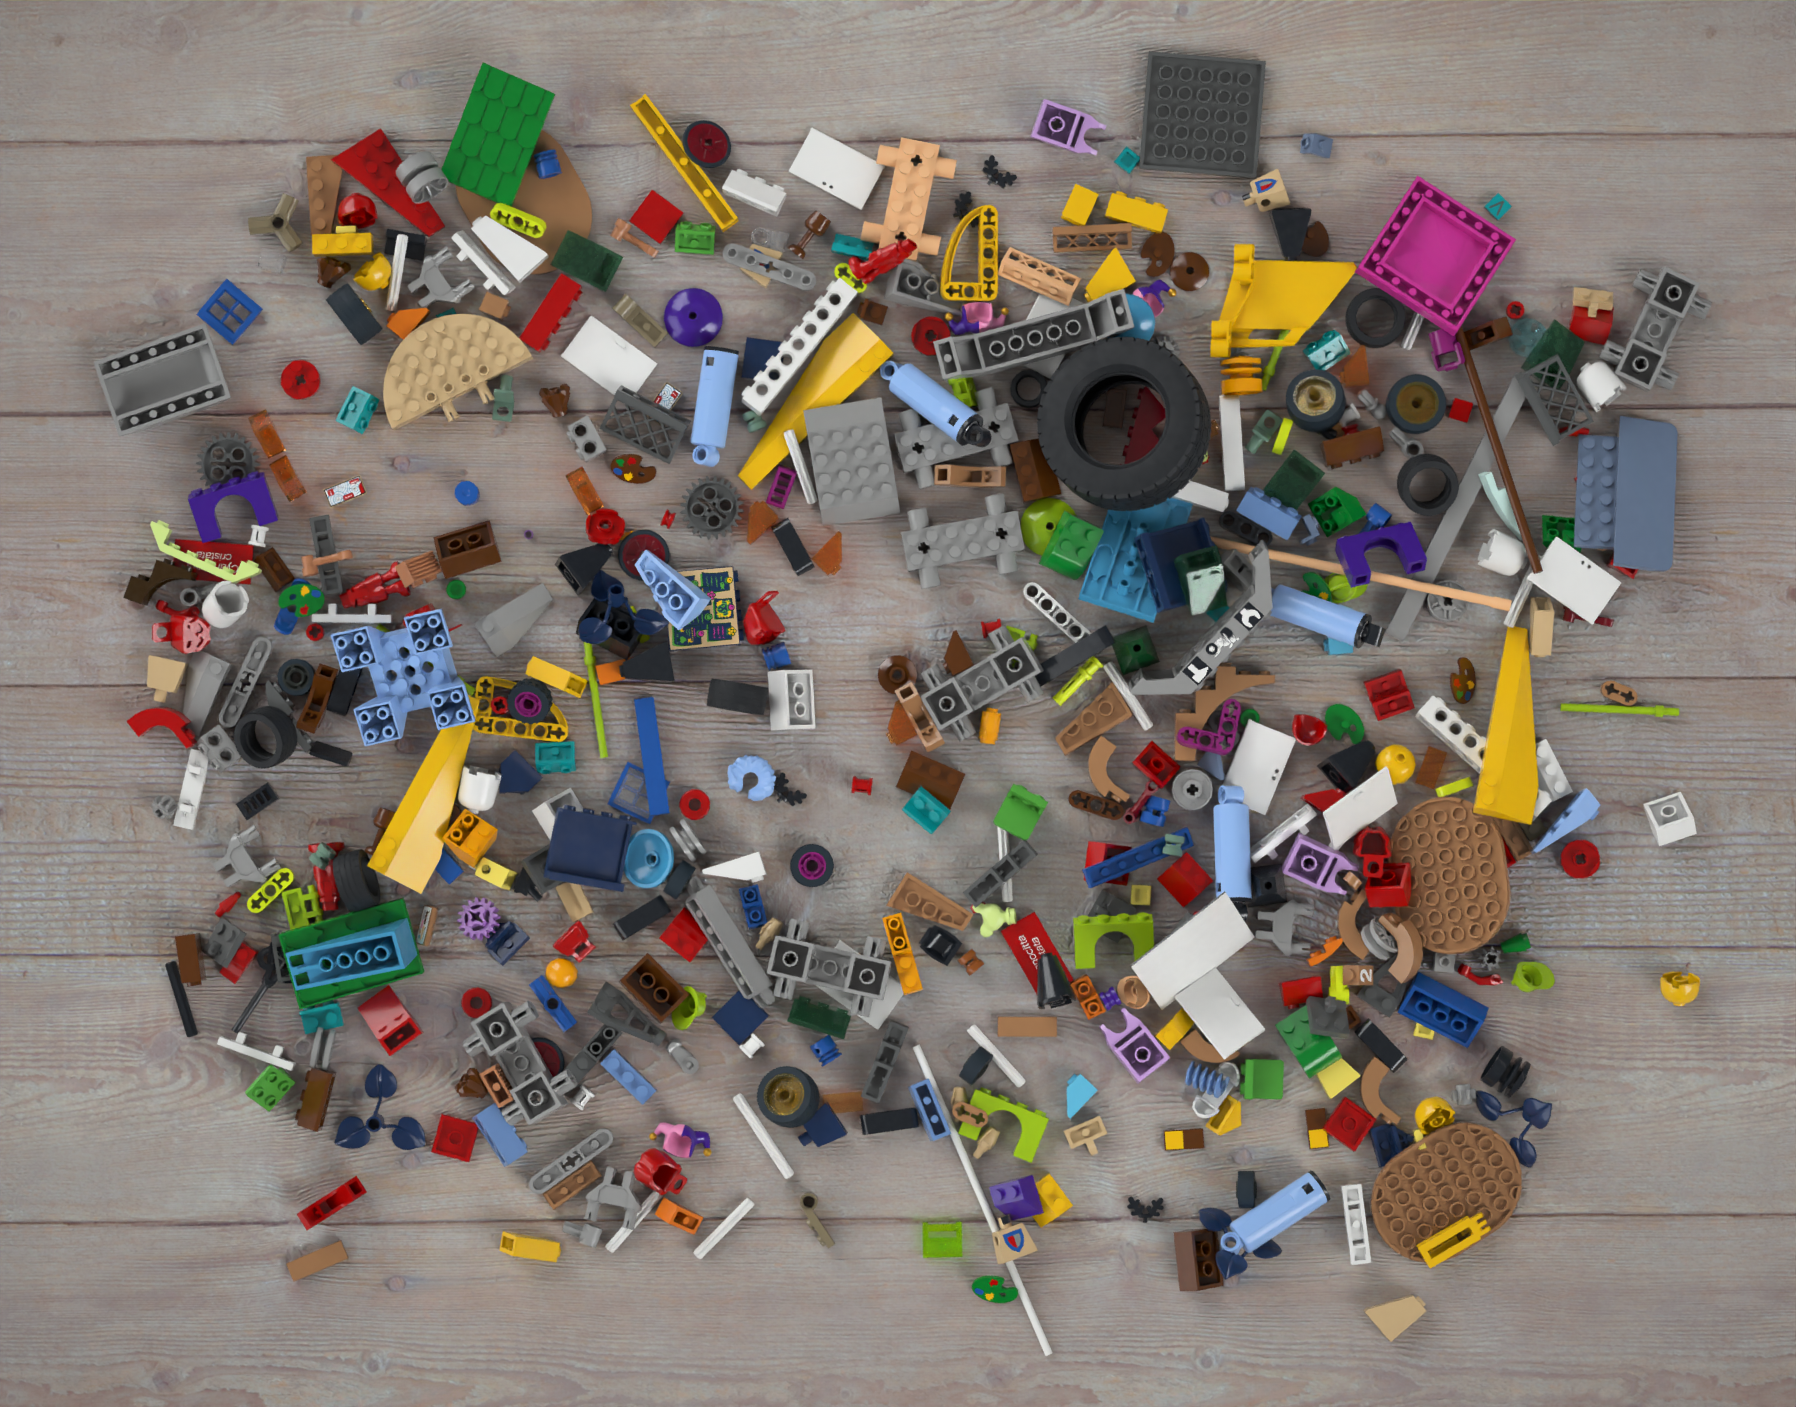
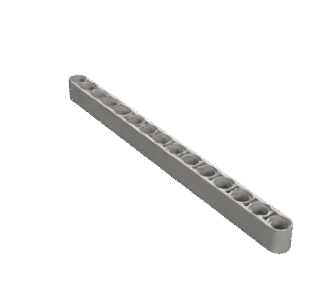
M1517 372L1512 377L1492 417L1501 445L1526 398L1515 377ZM1486 431L1459 483L1456 500L1451 507L1446 509L1425 551L1427 557L1425 570L1415 572L1412 580L1433 584L1482 486L1478 474L1489 472L1495 460ZM1406 589L1385 633L1404 641L1428 593Z

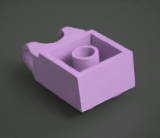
M1044 99L1030 137L1073 153H1088L1096 156L1097 151L1085 143L1084 134L1090 128L1105 130L1106 125L1097 122L1091 115ZM1057 119L1059 121L1058 124H1061V126L1054 130L1051 122Z
M1298 833L1282 865V872L1325 892L1346 895L1347 889L1335 880V875L1340 870L1358 871L1359 865L1350 861L1344 853L1301 833ZM1311 858V859H1312V862L1309 861V862L1306 864V863H1305V859Z
M1124 1007L1121 1010L1126 1022L1124 1032L1114 1033L1106 1028L1104 1024L1099 1028L1105 1036L1107 1046L1136 1083L1139 1084L1166 1063L1170 1057L1140 1019L1131 1015ZM1137 1052H1145L1146 1060L1138 1059Z

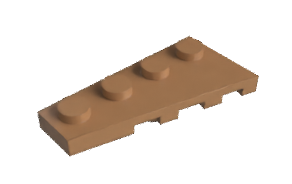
M337 155L306 157L311 235L332 234L340 182L343 174V169L331 161Z
M1111 682L1055 740L1066 756L1129 719L1133 714L1114 683Z
M908 872L886 905L964 931L974 915Z

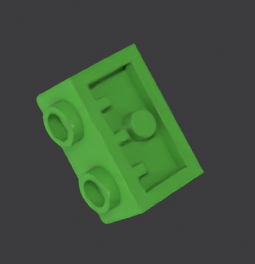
M688 221L677 223L675 252L714 255L716 226H712L710 223L697 225Z

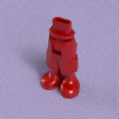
M911 239L899 240L897 243L894 242L884 248L871 252L868 257L869 260L866 262H862L857 256L849 258V267L858 280L862 279L864 284H869L880 273H887L895 266L903 263L906 258L912 255V251L917 249V245Z
M398 561L393 562L390 570L383 575L378 572L372 574L350 589H346L347 592L339 594L344 609L388 600L389 594L400 593L404 597L410 596V588H405L401 580L384 587L385 582L400 578L395 569V566L400 563Z
M344 842L327 843L336 852L335 857L345 848ZM320 843L308 844L309 852L316 853ZM330 859L325 870L320 869L316 865L313 866L314 879L317 883L319 897L321 898L320 902L323 904V911L339 909L338 901H340V898L338 897H340L333 874V859Z

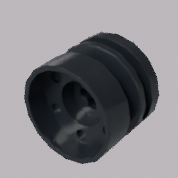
M1501 1046L1486 1065L1480 1081L1490 1087L1500 1082L1497 1092L1502 1093L1505 1090L1504 1096L1510 1098L1524 1083L1531 1064L1525 1061L1521 1065L1523 1059L1521 1057H1518L1512 1063L1513 1052Z

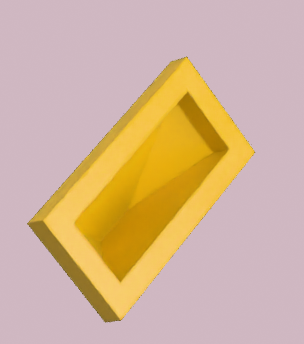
M1227 1095L1218 1108L1220 1111L1209 1119L1205 1127L1221 1136L1241 1126V1102Z

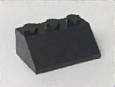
M595 598L592 600L578 620L577 635H579V625L583 620L587 618L604 620L608 600L598 601ZM622 606L617 608L611 607L606 625L612 628V634L608 640L596 645L627 661L636 649L643 634L635 630V620L631 618L628 609Z

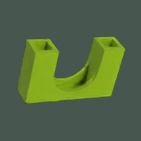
M1145 912L1138 913L1137 915L1121 913L1117 916L1101 914L1097 917L1081 915L1073 918L1076 969L1095 968L1096 942L1103 934L1111 931L1125 933L1133 941L1134 962L1154 947L1152 914Z
M980 1087V1090L975 1089L969 1103L970 1105L982 1109L987 1115L998 1110H1006L1018 1117L1021 1123V1135L1013 1156L1032 1163L1049 1118L1045 1117L1047 1113L1038 1109L1032 1112L1027 1109L1028 1105L1018 1101L1015 1105L1009 1102L1010 1098L1000 1094L998 1097L990 1095L992 1091ZM979 1113V1115L971 1114V1117L976 1119L975 1123L979 1124L980 1121H985L982 1113ZM962 1121L958 1134L977 1141L982 1127H975Z

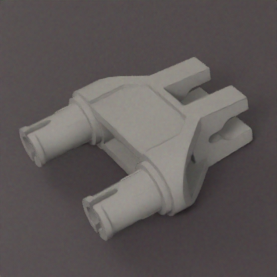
M447 246L433 256L427 255L424 259L420 277L407 286L412 294L427 286L431 293L418 301L422 308H427L435 302L458 304L461 301V297L475 289L469 278L457 287L451 288L439 271V265L453 257Z
M254 824L240 834L234 833L231 837L226 856L213 864L216 871H220L230 864L235 869L236 873L223 881L227 888L242 879L264 883L269 875L281 869L280 864L275 865L278 863L276 858H273L262 867L257 866L245 847L246 843L260 836L259 831H255L257 828Z
M1291 899L1273 913L1257 911L1256 919L1272 920L1271 932L1255 930V938L1271 940L1286 957L1292 954L1309 956L1310 951L1302 950V948L1310 949V943H1298L1291 940L1293 917L1295 915L1313 917L1314 911H1306L1305 909H1314V904L1297 903L1295 899Z
M607 1167L603 1183L586 1195L588 1206L584 1219L596 1222L599 1205H602V1203L625 1208L626 1213L622 1227L634 1230L637 1213H640L642 1210V1206L633 1191L634 1173L625 1171L622 1186L614 1185L617 1169Z

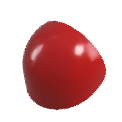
M1306 714L1294 715L1292 733L1299 743L1311 746L1319 743L1324 738L1327 731L1325 722Z

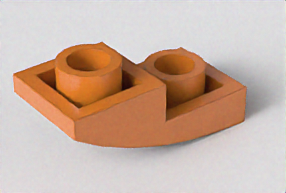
M622 659L595 666L600 685L624 680L625 677L620 675L619 666L626 660Z
M1336 936L1325 939L1326 943L1322 944L1324 953L1318 950L1310 954L1311 958L1306 959L1309 967L1322 962L1332 955L1342 944V938L1337 939Z
M1087 974L1070 982L1088 1020L1106 1012Z

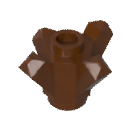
M328 256L317 259V282L326 288H332L337 280L351 270V265L347 262L341 264L339 260Z
M567 384L550 389H540L541 402L550 410L552 417H561L568 414L567 405L570 397V387Z
M469 1068L455 1086V1090L459 1093L460 1097H479L483 1099L488 1093L477 1069Z

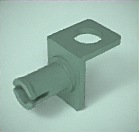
M502 375L500 389H494L493 420L512 421L515 402L514 392L511 391L512 376ZM500 407H506L509 413L506 416H500L497 411Z
M1267 409L1253 428L1252 432L1255 434L1245 448L1255 454L1264 440L1266 442L1270 440L1282 423V418ZM1272 417L1275 420V425L1272 428L1266 427L1264 424L1265 418Z

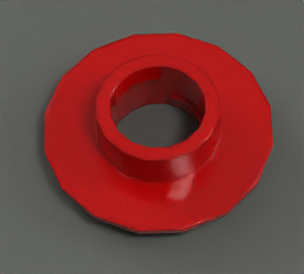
M691 789L682 795L679 801V808L686 818L699 820L708 814L710 800L705 792L699 789ZM694 798L698 799L701 803L700 808L696 811L689 807V802Z
M473 987L463 994L461 1007L469 1017L479 1018L491 1010L492 998L485 989ZM475 997H480L482 1000V1006L478 1009L473 1008L471 1005V1000Z

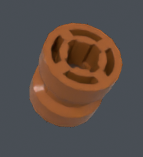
M973 949L957 960L960 965H964L969 976L984 965V962L976 957V952Z

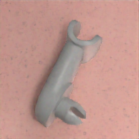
M678 1039L671 1040L666 1046L667 1052L670 1055L672 1054L685 1073H695L699 1067L697 1059L681 1046L682 1044Z

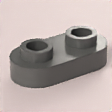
M1215 711L1209 716L1208 722L1214 733H1217L1218 730L1215 718L1220 717L1221 711ZM1223 723L1222 727L1225 731L1230 732L1233 730L1231 723ZM1236 731L1234 746L1239 741L1238 731ZM1224 736V740L1221 744L1226 747H1229L1226 745V738Z

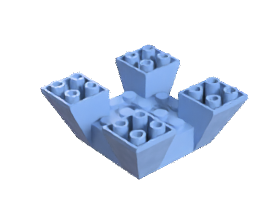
M442 608L404 617L407 627L404 629L383 632L371 626H364L330 635L341 671L346 672L368 666L377 697L353 709L364 746L401 739L403 737L407 712L431 707L438 730L476 721L465 684L458 677L449 649L453 647ZM404 647L407 648L410 653H407L404 650ZM428 662L432 663L433 667H430ZM409 666H412L415 669V672L412 671ZM391 670L395 671L397 676L393 675ZM415 684L420 686L421 690H418L415 687Z

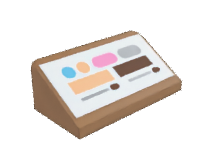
M428 905L423 906L416 936L417 944L430 946L438 908Z

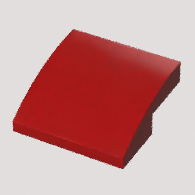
M1401 669L1364 681L1377 721L1415 708Z

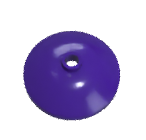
M688 288L676 293L667 303L664 312V323L669 335L679 344L688 347H699L711 342L719 333L723 322L722 309L717 299L709 292L698 288ZM690 313H696V318L690 319Z

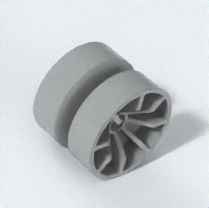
M429 151L412 155L402 162L396 170V176L401 184L406 187V192L414 203H423L439 195L448 185L447 177L441 168H438V163Z

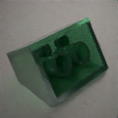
M800 996L799 999H794L787 1022L841 1039L845 1038L851 1015H848L849 1011L838 1007L835 1011L829 1009L830 1005L818 1002V1005L810 1003L811 999Z

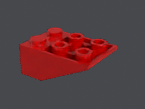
M390 985L357 1008L389 1056L394 1055L424 1033Z

